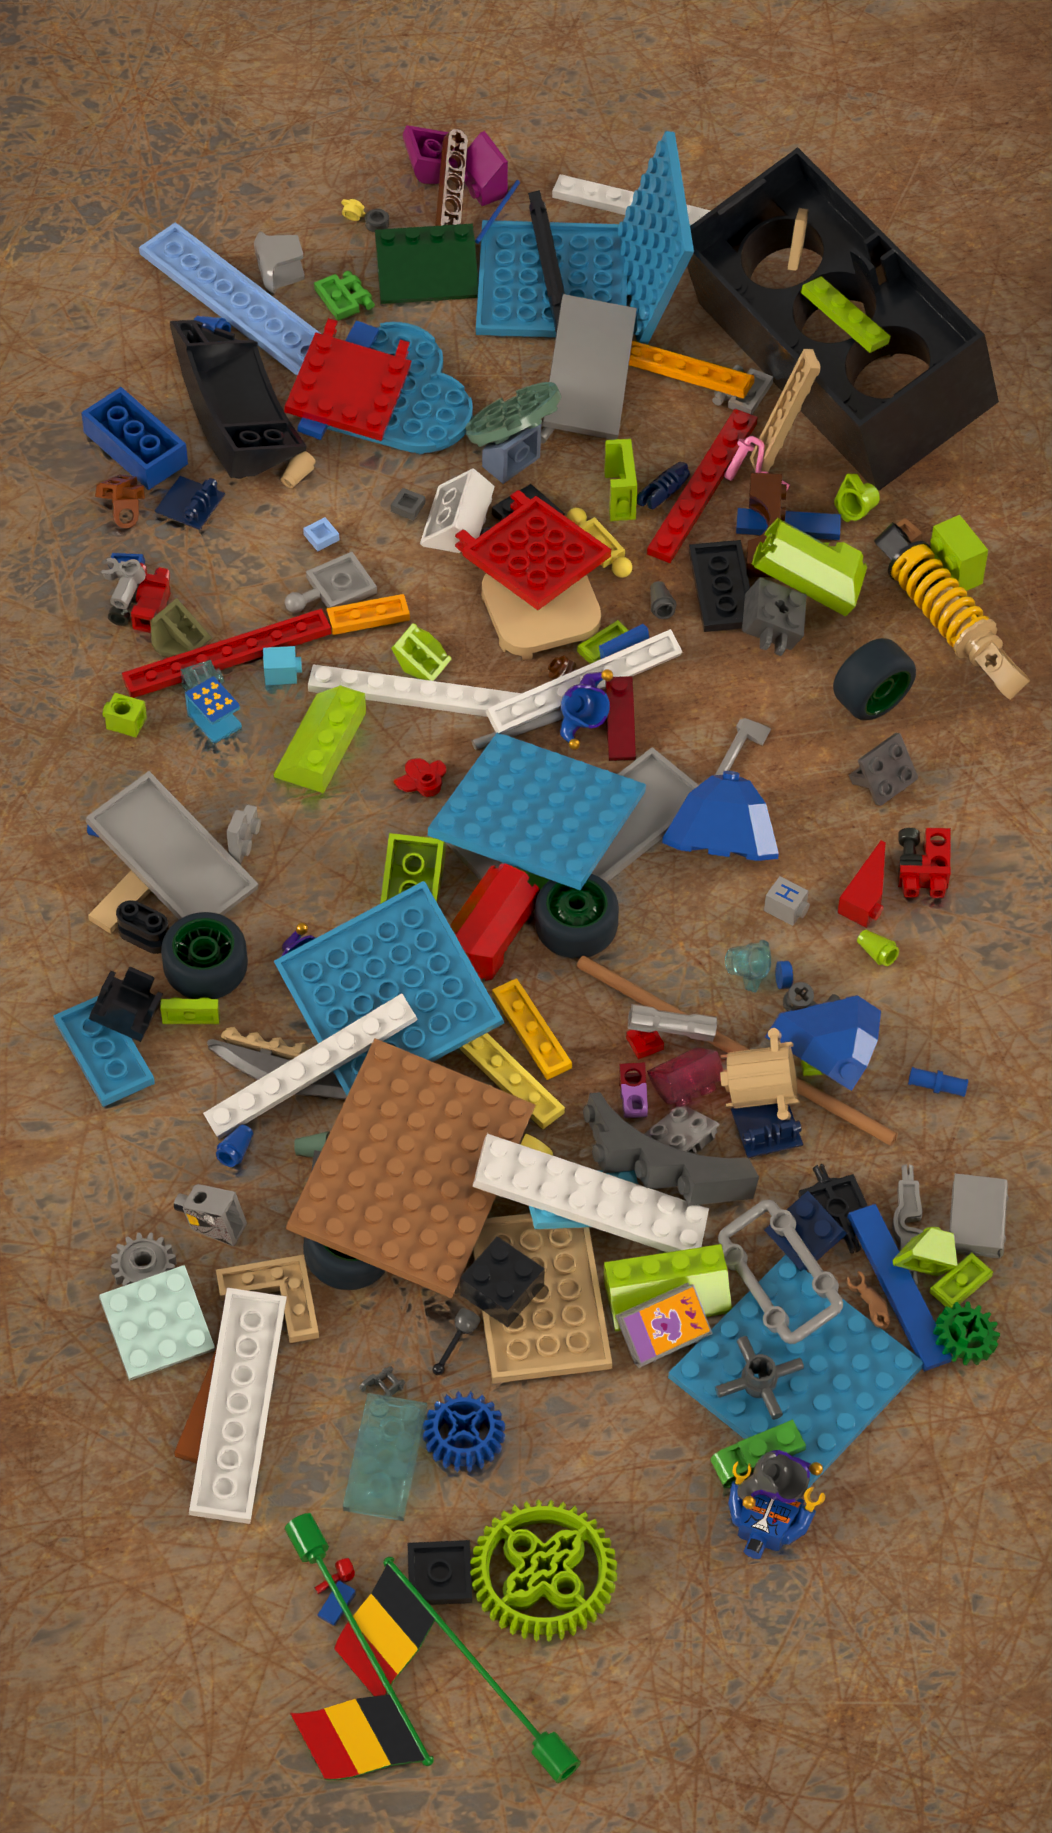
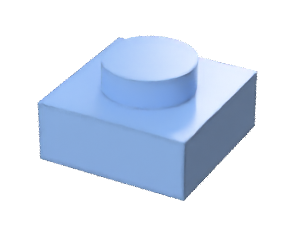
M326 517L303 528L304 536L317 551L340 540L339 533Z

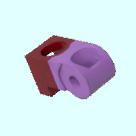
M645 1062L619 1064L618 1076L623 1117H647Z

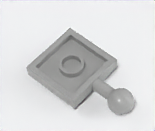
M350 552L306 571V578L314 589L303 594L298 592L288 594L285 598V607L292 613H299L305 608L306 603L321 598L327 608L357 603L377 594V586L354 553Z

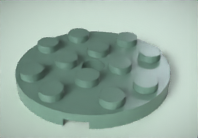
M552 382L537 383L516 390L515 397L506 401L501 397L473 416L465 427L467 430L466 434L470 442L478 444L479 447L493 441L495 444L503 443L509 439L510 435L527 427L529 429L537 427L542 423L541 419L544 416L557 411V405L561 400V393L557 385Z

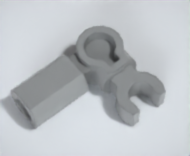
M108 558L106 562L112 569L102 570L101 573L107 580L120 579L110 602L116 608L127 609L137 584H140L145 579V571L138 560L131 559L119 563L115 558Z

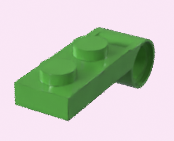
M792 1419L716 1452L710 1461L723 1487L731 1488L732 1481H736V1477L733 1474V1466L737 1461V1472L740 1475H745L748 1472V1464L750 1463L752 1467L751 1473L754 1472L755 1464L765 1453L781 1450L793 1456L805 1451L806 1444Z

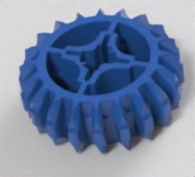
M458 1391L455 1399L446 1394L444 1397L445 1404L436 1401L434 1404L435 1410L428 1411V1420H425L423 1423V1429L425 1430L423 1441L427 1443L426 1450L428 1453H433L435 1462L443 1460L445 1469L454 1464L457 1473L461 1466H466L467 1471L470 1473L474 1464L482 1469L484 1467V1460L492 1463L494 1453H500L501 1443L505 1441V1434L503 1433L505 1431V1423L501 1421L502 1414L500 1410L494 1411L495 1404L493 1401L485 1404L483 1394L476 1400L471 1391L467 1397H462V1394ZM446 1423L449 1426L450 1432L448 1437L443 1440L439 1432ZM483 1423L489 1430L484 1440L480 1438L479 1433L480 1426Z

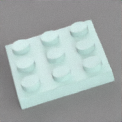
M185 1265L99 1295L129 1381L215 1351L214 1343Z

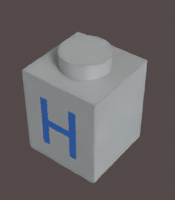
M779 876L766 894L764 911L793 926L799 917L803 918L810 907V903L807 902L809 891Z

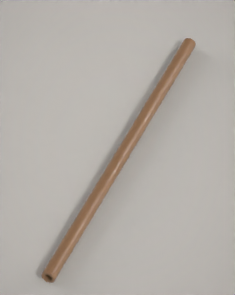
M584 955L577 963L578 969L643 1006L654 1007L660 1011L686 1014ZM716 1031L713 1042L707 1041L726 1053L750 1050ZM796 1076L798 1094L889 1146L894 1144L898 1133Z

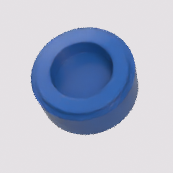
M777 961L775 977L778 989H790L793 984V969L789 961Z

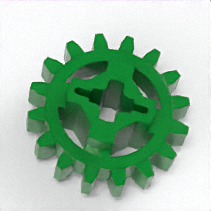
M968 1301L964 1307L955 1302L952 1308L946 1306L935 1322L937 1325L933 1334L939 1336L935 1343L936 1345H944L943 1355L949 1352L953 1354V1362L961 1358L963 1364L967 1366L972 1359L975 1365H979L982 1359L987 1361L998 1346L997 1340L1000 1337V1333L994 1331L998 1323L990 1322L988 1319L991 1313L982 1314L980 1305L972 1309ZM966 1329L969 1330L968 1333H967V1335H968L967 1338H965Z

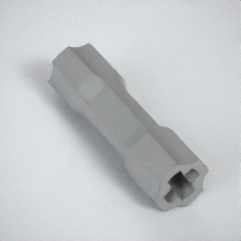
M631 1004L627 1028L645 1032L660 1031L686 1035L691 1039L713 1042L717 1029V1017L701 1014H679L660 1011L654 1007Z

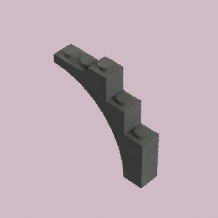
M600 1092L589 1094L587 1105L583 1109V1116L585 1122L589 1123L596 1141L592 1148L593 1159L595 1162H598L603 1173L635 1170L636 1176L641 1179L646 1188L657 1189L678 1186L680 1194H683L689 1206L754 1198L759 1175L749 1158L703 1156L662 1144L625 1122L609 1106Z

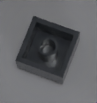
M497 1236L460 1277V1295L508 1328L544 1287L545 1268Z

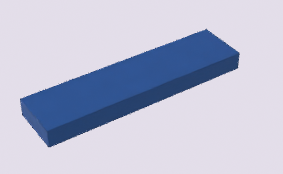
M738 508L736 534L762 535L768 527L764 517L752 509ZM786 511L785 522L813 538L840 540L841 514Z

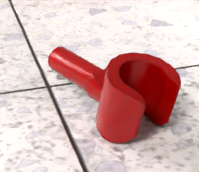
M344 1558L335 1563L337 1573L331 1575L335 1583L338 1581H351L355 1576V1571L350 1559ZM325 1580L314 1588L319 1594L330 1586Z

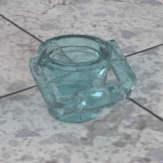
M760 940L759 943L732 947L726 953L725 967L728 973L743 976L745 989L748 991L757 992L762 979L770 971L771 951L769 943L765 940Z

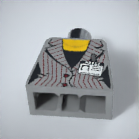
M197 1184L193 1187L189 1196L180 1193L175 1198L174 1209L185 1213L192 1230L230 1246H235L247 1224L236 1192Z

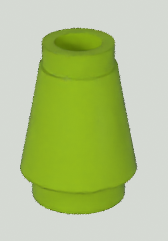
M867 929L863 930L857 938V943L861 945L878 965L889 966L898 957L899 948L890 939L870 932Z

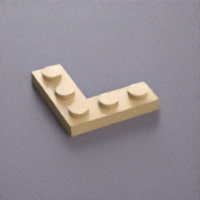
M304 1255L216 1270L221 1301H225L227 1288L260 1293L280 1291L281 1296H287L284 1316L289 1343L319 1338Z

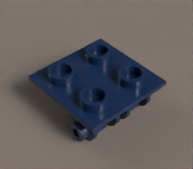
M179 476L155 509V512L200 530L225 496V493L217 489L218 483L213 478L204 480L203 484Z
M778 1104L731 1109L747 1158L803 1146L799 1133L802 1131L799 1120L795 1121L790 1105H788V1111L791 1117L788 1121H782L778 1118Z

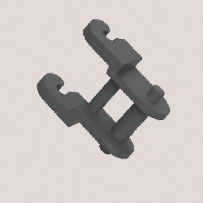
M392 1366L383 1368L382 1372L377 1376L374 1374L370 1375L359 1386V1389L363 1392L366 1390L367 1385L371 1387L374 1384H379L386 1392L375 1404L378 1410L382 1408L383 1403L386 1405L393 1400L392 1395L404 1388L405 1381L403 1379L398 1380L392 1374ZM385 1378H388L394 1384L389 1389L382 1382Z

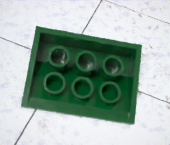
M473 223L375 230V249L381 304L478 298V273Z

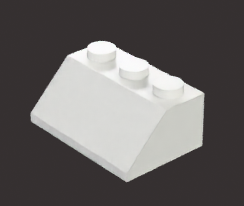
M474 468L439 485L420 544L423 547L460 553L461 551L455 547V544L460 541L455 537V534L463 529L475 539L480 536L482 526L486 521L485 516L488 507L492 502L495 486Z

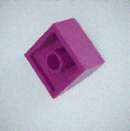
M485 131L480 132L467 148L464 180L472 198H476L481 206L503 199L508 193V161Z

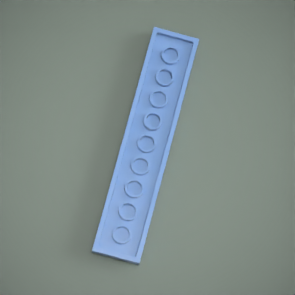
M176 222L139 247L141 256L221 318H225L227 322L247 338L258 342L257 345L296 376L298 375L315 332H320Z

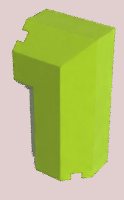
M777 518L764 535L767 538L764 543L760 541L756 548L752 561L754 567L846 617L856 607L867 570L866 562L863 564L862 552L844 542H837L836 546H829L830 542L823 543Z

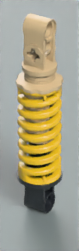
M892 522L874 540L875 544L891 559L888 566V575L893 580L899 582L900 587L914 600L916 606L930 619L932 625L939 630V633L947 639L948 644L953 647L958 658H969V661L974 666H981L994 681L995 686L1000 692L1011 700L1030 682V679L1002 649L1003 642L996 635V623L988 616H983V610L979 606H975L974 599L967 596V591L963 587H959V582L956 578L951 577L948 569L943 568V563L939 559H935V554L927 542L916 541L912 543L907 534L897 524Z

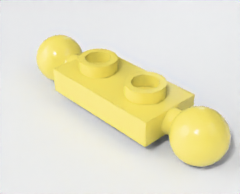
M570 509L566 515L568 519L612 549L611 557L603 562L601 566L605 568L612 564L614 575L620 578L629 576L633 567L631 561L625 557V549L595 517L587 521V515L583 509Z

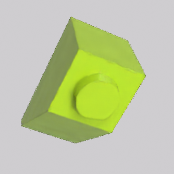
M939 1227L924 1229L922 1233L911 1238L893 1259V1265L934 1276H940L958 1266L954 1233L943 1231Z

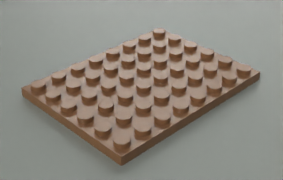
M374 1038L291 1214L286 1229L452 1298L497 1196L496 1194L472 1187L484 1139L487 1134L519 1144L534 1111L535 1104Z

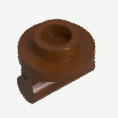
M565 655L559 658L555 657L548 666L549 677L554 680L573 672L576 663L569 660Z

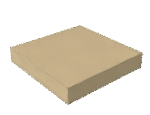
M799 208L796 216L788 270L796 271L801 261L809 213L808 209Z

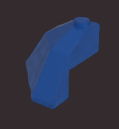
M723 771V775H712L692 790L662 839L663 844L681 851L691 852L692 850L708 849V854L730 857V852L745 857L747 860L755 861L778 859L779 856L765 801L751 781L739 777L740 773L735 771Z
M855 995L842 1000L782 1012L778 1015L771 1028H776L781 1032V1043L792 1042L794 1044L791 1047L793 1055L852 1091L867 1068L878 1042L881 1010ZM767 1032V1034L765 1035V1038H767L768 1040H770V1038H769V1036H768V1032Z

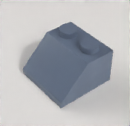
M542 424L532 429L527 427L510 435L509 439L503 443L495 444V442L487 444L482 450V467L502 484L540 458Z

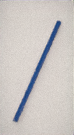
M519 180L515 181L475 240L476 244L480 243L520 184Z

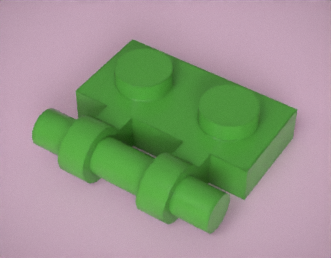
M351 271L344 272V279L342 280L334 274L314 282V290L337 321L359 313V304L364 305L367 310L375 306L370 292L361 286V280L358 276L353 275Z

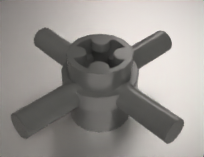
M747 1336L740 1337L736 1342L746 1361L741 1378L715 1386L716 1394L721 1398L745 1389L750 1396L763 1398L773 1420L783 1416L773 1393L777 1386L778 1378L804 1369L803 1361L801 1358L775 1365V1362L769 1356L755 1354Z

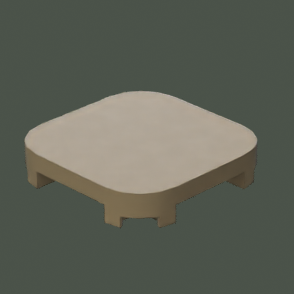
M487 573L484 575L481 593L482 603H485L499 637V646L503 652L507 650L512 654L522 656V660L532 659L535 652L578 641L583 643L594 636L601 627L600 606L587 575L540 610H536Z

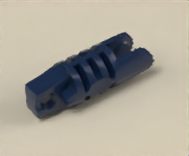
M678 462L655 478L639 492L637 504L639 506L647 504L649 509H655L690 477L687 463Z

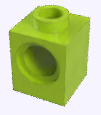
M114 693L111 701L106 702L103 708L102 715L105 717L106 729L136 738L147 718L145 701Z

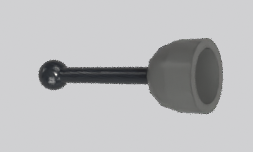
M460 1308L455 1317V1327L458 1331L439 1363L433 1366L432 1371L435 1375L443 1374L444 1365L462 1334L472 1333L479 1325L480 1317L471 1310Z

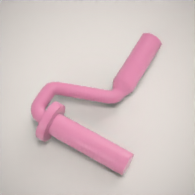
M749 436L745 440H738L739 448L724 474L726 479L733 481L748 451L754 450L755 447L751 442L759 446L756 473H768L761 471L765 444L762 440L754 436ZM782 480V484H787V490H788L790 484H788V483H786V482H784V481Z

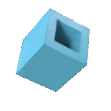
M295 646L263 648L265 685L297 684V673H302L301 657H296Z

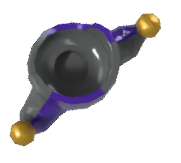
M769 1451L759 1458L755 1464L754 1473L738 1486L737 1495L743 1500L742 1504L746 1509H752L755 1506L756 1500L753 1497L758 1495H764L785 1503L796 1502L807 1490L810 1472L818 1476L823 1472V1466L818 1462L811 1464L798 1457H792L785 1451Z

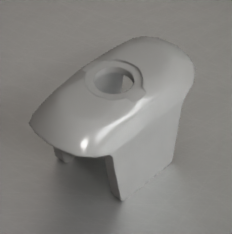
M260 231L254 241V250L265 288L275 295L278 288L304 280L305 275L300 261L303 259V251L298 235L268 236Z

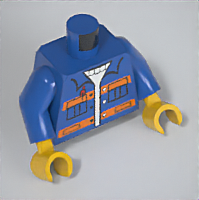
M737 1461L733 1466V1474L736 1477V1481H732L728 1501L732 1523L739 1527L738 1536L741 1539L747 1540L744 1553L753 1559H760L765 1548L779 1551L783 1544L790 1545L805 1535L816 1513L814 1508L824 1502L825 1494L821 1493L818 1501L813 1502L810 1494L814 1487H810L805 1491L804 1499L800 1498L792 1503H785L764 1495H758L753 1497L756 1500L755 1506L752 1509H746L742 1504L743 1500L737 1495V1488L751 1474L752 1467L749 1463L747 1474L740 1475L737 1472Z

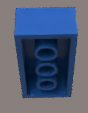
M122 387L81 412L84 433L128 473L136 476L137 481L147 490H150L188 465L186 443Z

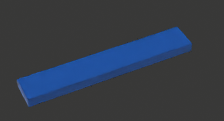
M356 320L345 341L371 348L379 335V328ZM302 417L297 431L321 440L328 425Z
M876 1204L850 1212L847 1218L915 1355L923 1362V1371L925 1372L950 1363L952 1361L951 1353L943 1355L944 1345H936L935 1343L939 1337L933 1334L936 1327L935 1321L909 1270L893 1265V1259L899 1253V1250Z

